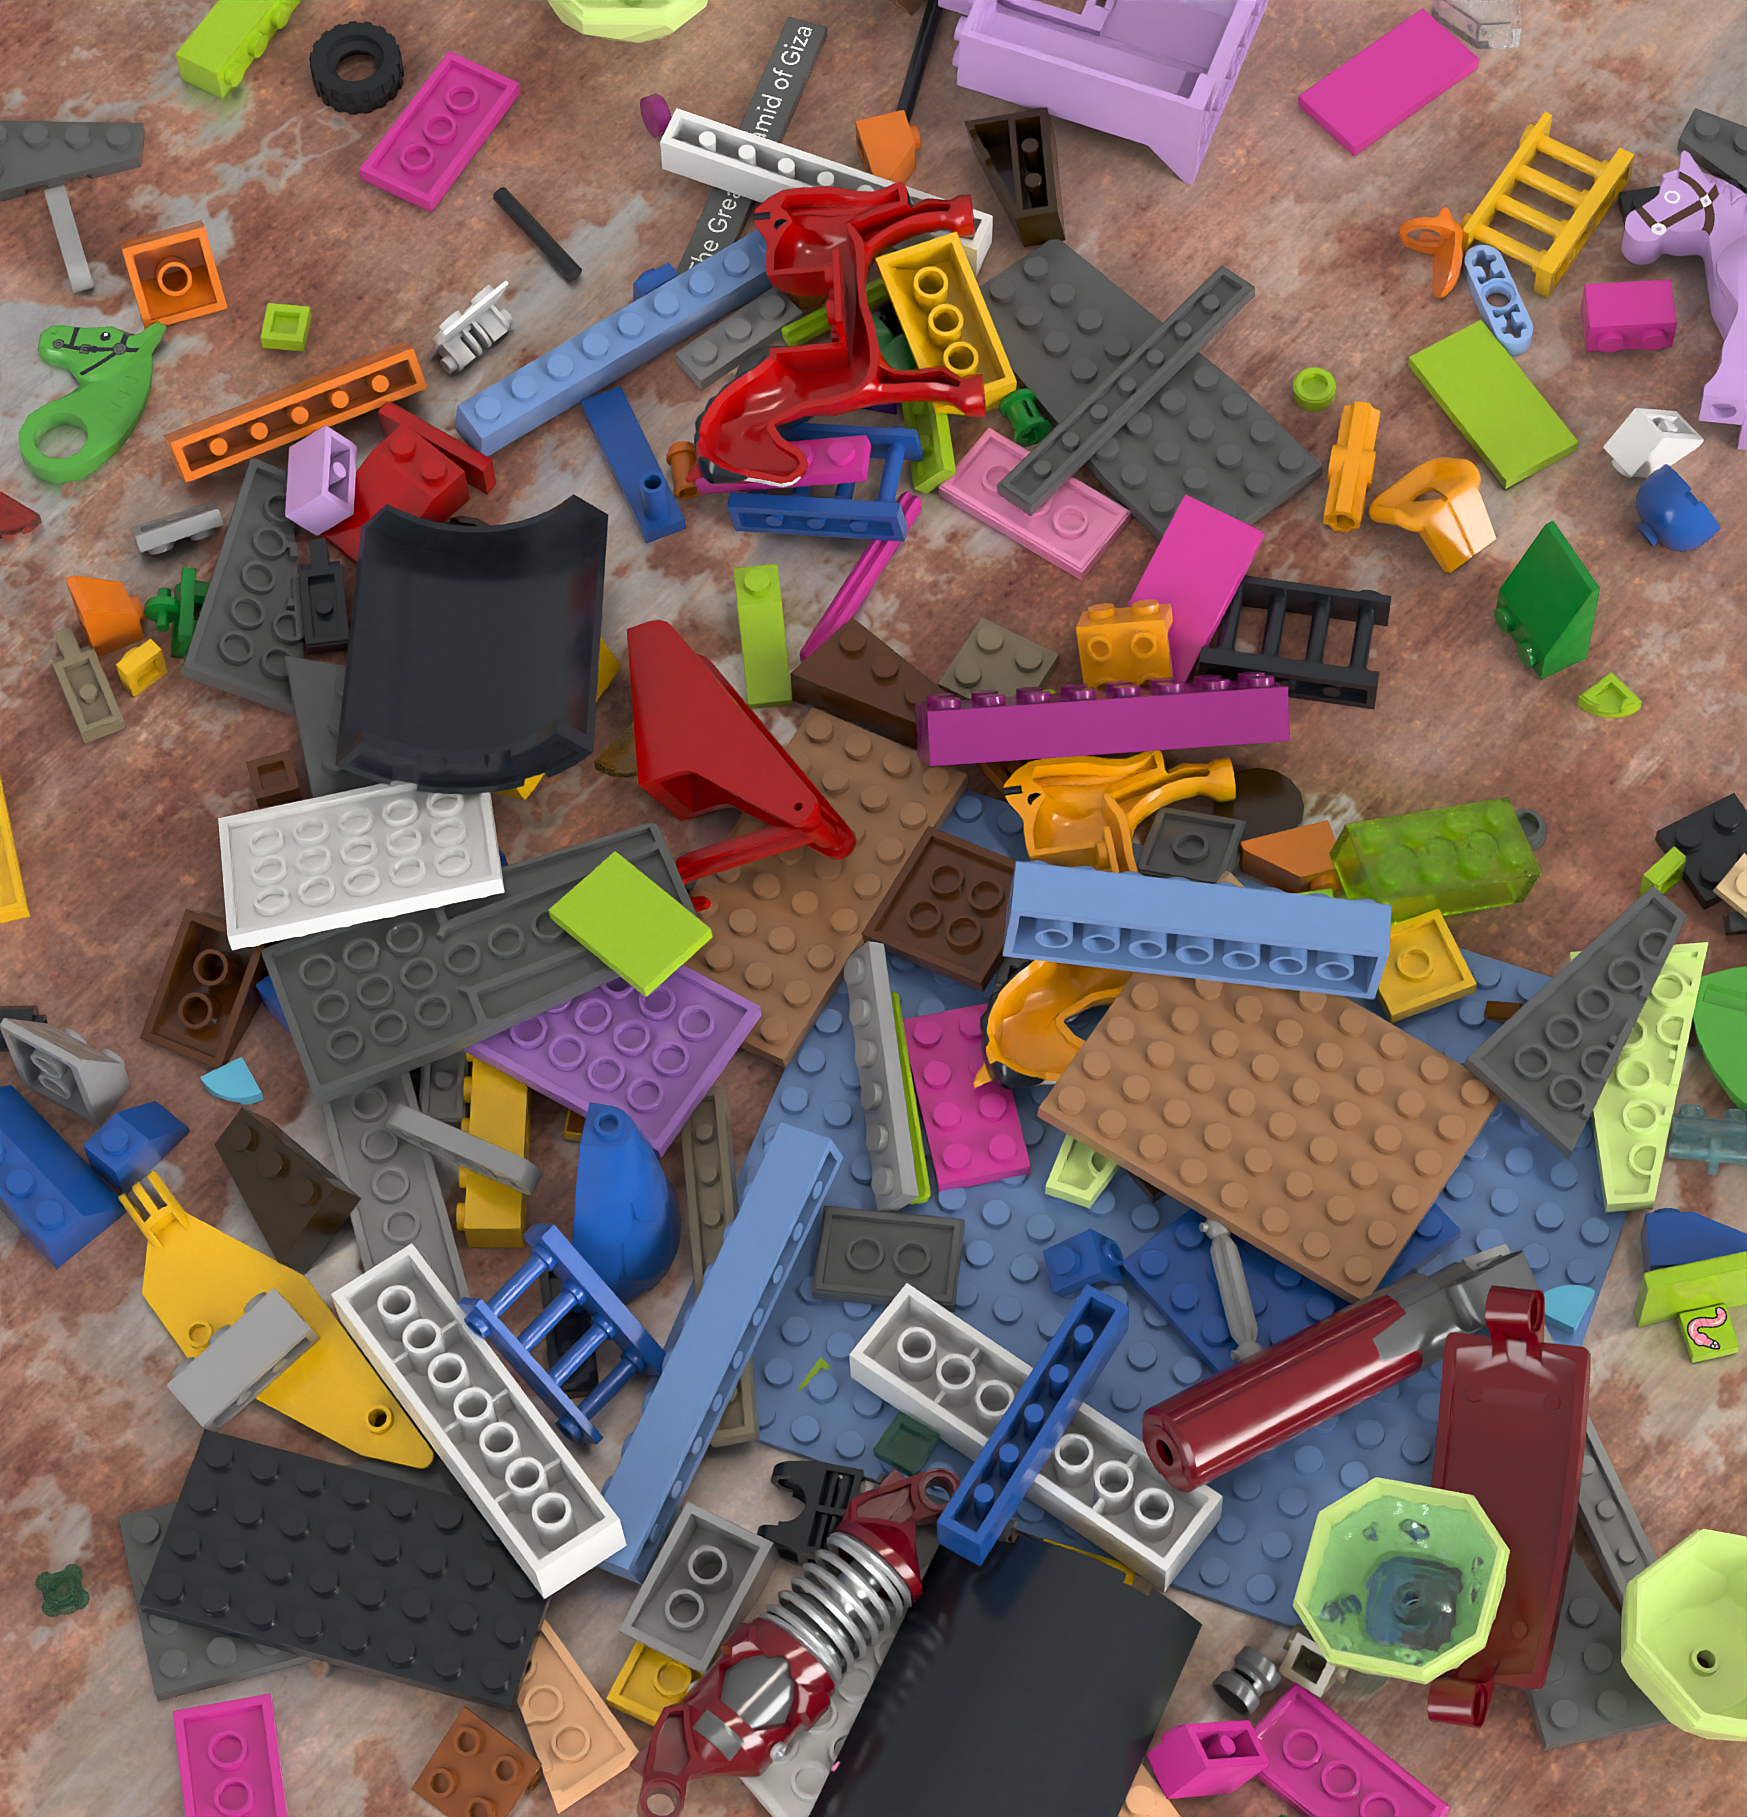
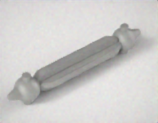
M1207 1218L1205 1222L1199 1224V1230L1205 1232L1208 1238L1213 1240L1210 1254L1230 1335L1239 1345L1237 1350L1231 1351V1359L1240 1362L1263 1350V1348L1256 1342L1258 1327L1238 1247L1229 1237L1232 1232L1228 1231L1219 1222Z

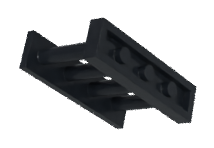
M1245 574L1221 620L1217 647H1201L1198 676L1221 675V679L1238 681V673L1265 672V676H1274V681L1288 686V697L1375 710L1379 672L1368 670L1367 665L1374 625L1388 626L1392 596L1382 595L1373 590L1353 591L1254 577ZM1242 606L1268 609L1260 654L1234 650ZM1286 612L1312 616L1305 660L1280 658L1278 656ZM1330 618L1356 622L1350 664L1347 667L1323 663Z

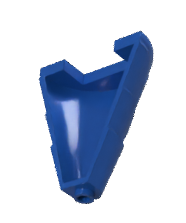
M589 1102L579 1147L572 1245L624 1305H628V1300L641 1294L646 1289L648 1291L652 1290L666 1275L675 1259L681 1235L679 1201L670 1180L664 1173L653 1151L650 1140L633 1119L618 1107ZM575 1305L571 1310L575 1313H581V1311L586 1309L582 1305Z

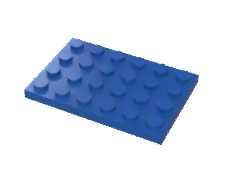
M1435 1202L1377 1291L1414 1272L1416 1273L1460 1238L1461 1229ZM1190 1209L1124 1259L1120 1268L1126 1278L1213 1373L1216 1374L1238 1363L1237 1360L1231 1359V1351L1237 1350L1239 1345L1230 1335L1210 1254L1213 1240L1208 1238L1205 1232L1199 1230V1224L1205 1222L1207 1217ZM1231 1233L1229 1236L1238 1247L1258 1327L1256 1342L1263 1349L1351 1305V1303L1237 1235Z

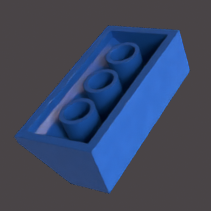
M12 1085L0 1087V1210L45 1258L58 1269L127 1211L119 1201V1196Z

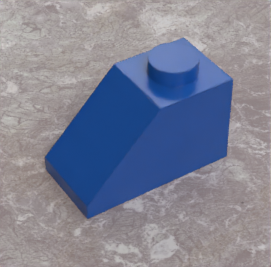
M153 1101L115 1113L83 1147L91 1168L120 1193L128 1194L132 1190L131 1187L138 1181H141L190 1130L189 1127L157 1101Z

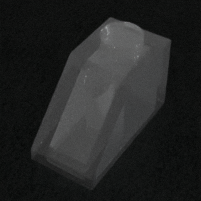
M1432 0V17L1476 49L1502 50L1519 47L1522 29L1520 0Z

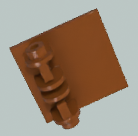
M464 1706L411 1789L448 1817H508L524 1791L528 1789L531 1792L540 1783L542 1775L537 1771L542 1763Z

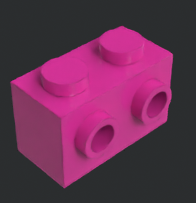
M1671 280L1584 284L1580 311L1586 352L1601 351L1612 353L1627 349L1653 351L1672 347L1677 320Z
M1249 1720L1179 1725L1163 1733L1161 1736L1162 1742L1146 1754L1155 1773V1779L1163 1790L1166 1799L1231 1794L1270 1764Z

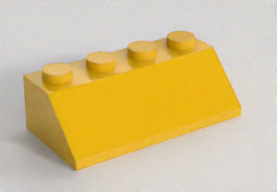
M957 232L875 258V263L917 369L946 366L961 378L970 374H982L986 412L999 408L1001 400L1006 395L1016 391L1017 381ZM931 403L935 413L965 415L953 406Z

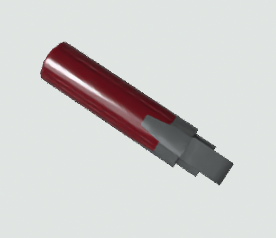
M1523 1250L1499 1257L1474 1271L1464 1263L1454 1262L1429 1276L1414 1272L1144 1411L1141 1422L1143 1443L1153 1466L1172 1487L1189 1493L1442 1361L1446 1337L1449 1333L1473 1334L1486 1327L1485 1307L1487 1295L1492 1285L1540 1290Z

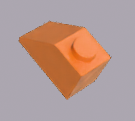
M904 110L855 121L856 146L865 172L895 183L901 182L905 184L916 168L915 150L921 149V139L916 124L909 126Z
M76 575L65 578L80 626L91 649H95L98 657L145 639L140 623L147 619L144 615V608L137 595L129 597L121 581Z
M1328 820L1241 841L1239 865L1241 871L1287 893H1302L1332 889L1334 892L1336 889L1342 888L1345 866Z

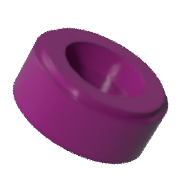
M657 93L641 98L640 110L647 130L654 138L663 136L672 118L666 101Z

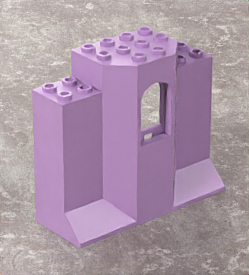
M938 0L939 7L968 15V17H960L954 34V40L959 42L952 62L953 66L958 67L957 85L1031 109L1047 107L1050 115L1148 145L1184 183L1193 185L1269 2V0H1107L1105 6L1100 7L1096 5L1098 0H1087L1080 15L1036 0Z

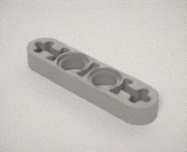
M396 1104L384 1124L387 1129L403 1140L526 1195L533 1193L543 1176V1172L528 1160L402 1104Z

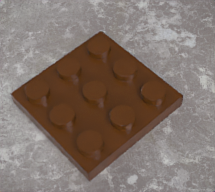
M928 826L862 932L864 943L868 941L882 943L887 953L984 992L1005 957L1003 956L1006 912L1016 861Z

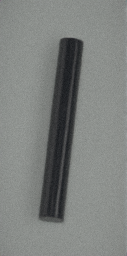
M505 187L498 189L493 195L494 201L570 281L578 278L582 268Z

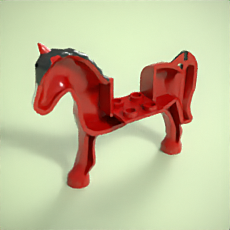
M901 182L876 191H856L833 186L800 187L782 190L768 197L755 209L753 221L767 243V277L773 286L785 293L797 296L829 295L830 299H826L828 325H831L832 343L770 348L769 357L764 355L755 367L744 370L734 380L723 386L717 395L710 398L705 410L695 421L694 446L697 461L685 479L687 483L704 478L711 484L762 483L782 488L794 485L806 474L808 461L804 452L783 439L779 432L807 422L814 416H838L874 405L926 401L953 406L968 417L986 418L982 374H970L961 378L946 366H935L917 370H897L886 362L880 351L875 325L866 296L867 276L875 262V258L881 256L898 243L921 234L940 230L951 233L957 232L959 238L975 237L971 194L958 195L951 200L927 198L912 204L905 184Z

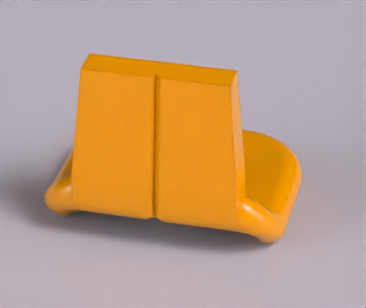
M1438 457L1418 465L1380 493L1372 501L1368 510L1370 518L1377 523L1397 525L1412 532H1419L1443 571L1452 573L1496 539L1483 500L1478 491L1481 482L1479 470L1467 459ZM1429 491H1435L1442 495L1440 499L1413 502L1418 496Z

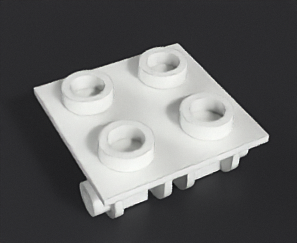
M504 281L495 290L491 285L486 286L471 300L472 305L463 315L458 310L448 317L439 326L441 330L432 338L435 346L428 358L431 360L440 354L442 357L440 365L447 373L461 372L464 367L482 354L481 346L489 349L492 343L494 344L504 334H507L511 330L510 325L514 322L513 317L505 309L499 312L495 305L509 283Z

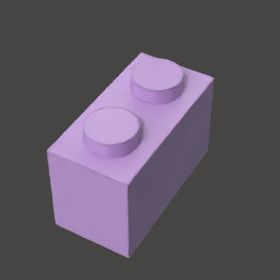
M325 425L289 447L285 516L318 536L353 515L357 445Z

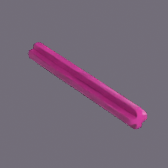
M904 492L896 502L901 503L908 532L922 510V500L918 496ZM871 540L800 650L801 662L805 661L855 615L901 541Z

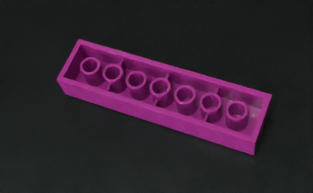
M1265 672L1238 673V681L1221 679V675L1194 676V684L1177 682L1176 678H1155L1149 680L1150 687L1132 685V681H1111L1105 683V690L1096 691L1095 688H1088L1087 684H1067L1060 686L1061 693L1050 694V691H1043V687L1017 688L1016 696L1005 697L1004 694H998V690L971 692V699L966 700L954 697L953 693L926 695L927 702L915 703L918 757L929 766L1290 741L1288 686L1274 681V676H1265Z

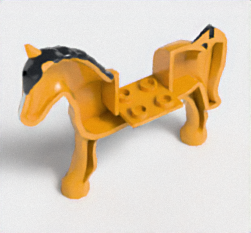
M1155 750L1143 751L1138 755L1125 759L1084 755L1032 760L1018 768L1004 783L1003 794L1012 809L1024 821L1025 844L1031 861L1040 860L1050 865L1071 868L1090 866L1097 871L1122 873L1125 871L1138 872L1133 854L1132 836L1136 827L1146 817L1172 802L1197 795L1209 797L1219 803L1234 801L1236 798V786L1233 766L1229 756L1216 758L1207 763L1183 762L1168 770L1161 751ZM1036 798L1031 805L1028 803V799ZM1039 960L1023 962L1002 984L1000 989L990 996L987 1010L980 1017L981 1049L984 1064L977 1072L973 1081L974 1088L990 1081L1005 1089L1055 1085L1086 1042L1074 1035L1066 1024L1089 1012L1094 1007L1111 1006L1134 974V971Z

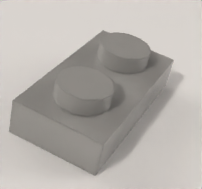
M212 500L131 528L140 553L148 550L149 554L153 555L170 550L174 547V541L190 536L191 540L209 537L216 532L215 527L224 525L217 505Z

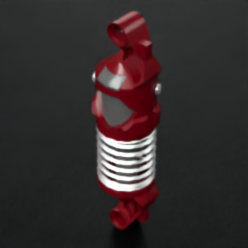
M935 1468L905 1478L899 1471L894 1469L877 1489L866 1491L850 1501L841 1523L833 1530L830 1537L827 1538L829 1551H815L817 1565L814 1563L803 1564L805 1578H790L793 1592L789 1590L778 1592L781 1606L778 1604L766 1605L767 1613L757 1615V1618L753 1619L749 1624H740L721 1645L719 1650L720 1657L699 1680L690 1684L685 1696L678 1703L663 1708L653 1728L651 1740L634 1757L629 1765L643 1777L637 1803L638 1817H681L687 1782L692 1779L710 1776L760 1777L774 1761L783 1757L787 1746L800 1731H809L829 1709L831 1704L830 1697L836 1692L835 1689L842 1685V1674L854 1671V1660H861L866 1657V1646L878 1644V1633H885L891 1630L890 1619L902 1617L903 1608L911 1607L912 1603H915L923 1594L915 1545L916 1527L928 1523H937V1520L948 1504H934L927 1498L925 1490L932 1486L941 1487L948 1493L951 1500L961 1484L960 1479L955 1473L945 1468ZM827 1561H829L831 1564H833V1565L836 1566L838 1569H840V1570L842 1571V1573H841L840 1575H838V1574L829 1566V1564L827 1563ZM814 1574L830 1585L829 1588L826 1589ZM884 1602L894 1606L895 1610H887ZM869 1612L881 1617L883 1624H876ZM855 1624L869 1630L871 1637H863ZM855 1644H857L859 1648V1651L857 1652L852 1651L855 1648ZM844 1659H845L846 1662H847L846 1665H843V1663H842V1661H843ZM664 1794L672 1800L674 1811L665 1816L656 1815L648 1808L647 1800L652 1795Z

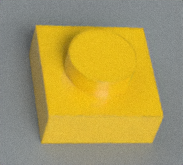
M151 638L140 647L130 649L122 657L121 661L116 664L122 686L133 698L168 673L162 649Z

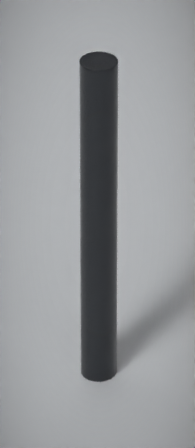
M938 0L927 1L896 111H905L909 125L943 9L938 6Z

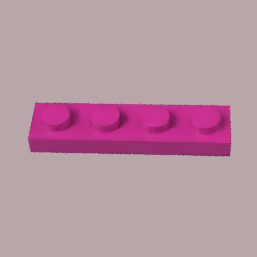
M867 435L789 441V443L804 452L808 461V468L804 477L790 487L864 482L867 480L871 443ZM704 478L696 479L695 483L701 495L782 488L762 483L711 484Z

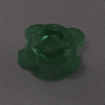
M69 1564L62 1571L52 1574L43 1572L37 1577L36 1587L43 1594L42 1611L48 1617H57L59 1614L68 1615L87 1606L90 1597L88 1592L83 1589L81 1583L83 1571L80 1566ZM61 1587L67 1588L65 1594H59L58 1590Z

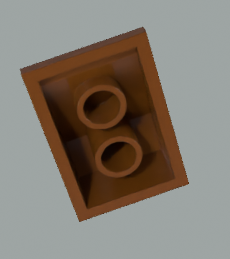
M186 909L140 1039L214 1068L226 1065L262 1003L256 984L267 977L269 972L260 950L283 941L278 940L255 947L232 950L227 936L226 919L207 912Z

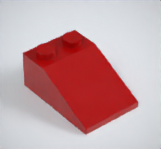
M403 422L372 449L356 471L353 515L321 533L320 536L326 538L328 543L357 565L361 527L386 504H389L411 515L444 523L470 500L465 471Z

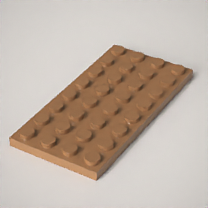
M812 707L785 750L855 832L857 839L853 852L842 860H832L803 845L700 878L688 894L690 898L705 896L711 901L708 909L696 912V914L703 923L711 928L713 938L683 965L761 1006V1017L740 1047L783 1068L788 1066L844 979V967L847 958L865 944L862 932L928 826L940 830L969 784L968 775L947 765L929 766L918 757L917 752ZM743 812L724 841L769 826Z

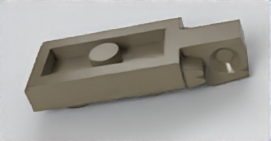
M71 626L54 632L62 655L53 658L52 665L84 744L125 729V721L95 649H91L90 645L79 648Z

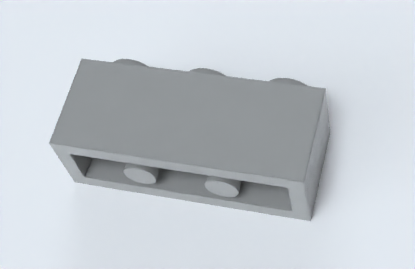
M275 1288L268 1293L262 1292L252 1298L244 1308L245 1314L232 1326L227 1324L218 1329L208 1341L210 1346L196 1359L190 1357L183 1361L172 1374L173 1379L166 1385L206 1430L218 1432L320 1339L316 1332Z

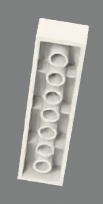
M412 1243L331 1294L343 1326L544 1599L627 1546L618 1516L487 1342L468 1328L464 1322L466 1314L457 1305V1302Z
M908 1283L905 1284L849 1354L851 1378L974 1462L1033 1370L1031 1366ZM1084 1402L1025 1494V1497L1164 1592L1221 1518L1223 1500L1222 1495L1206 1484L1189 1493L1172 1487L1153 1466L1142 1441Z

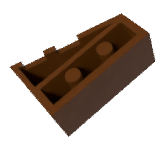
M853 617L790 673L792 701L802 705H806L807 702L830 711V715L842 720L845 717L868 726L870 732L916 750L915 703L927 702L926 695L946 693Z

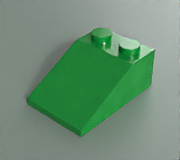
M1554 521L1544 525L1500 587L1497 606L1494 610L1495 620L1501 631L1505 634L1510 633L1517 644L1520 659L1526 667L1532 666L1541 680L1587 658L1600 587Z

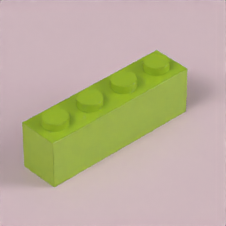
M219 0L175 54L181 79L223 99L232 87H236L241 82L245 70L253 60L262 56L269 40L277 30L286 26L291 13L301 0Z

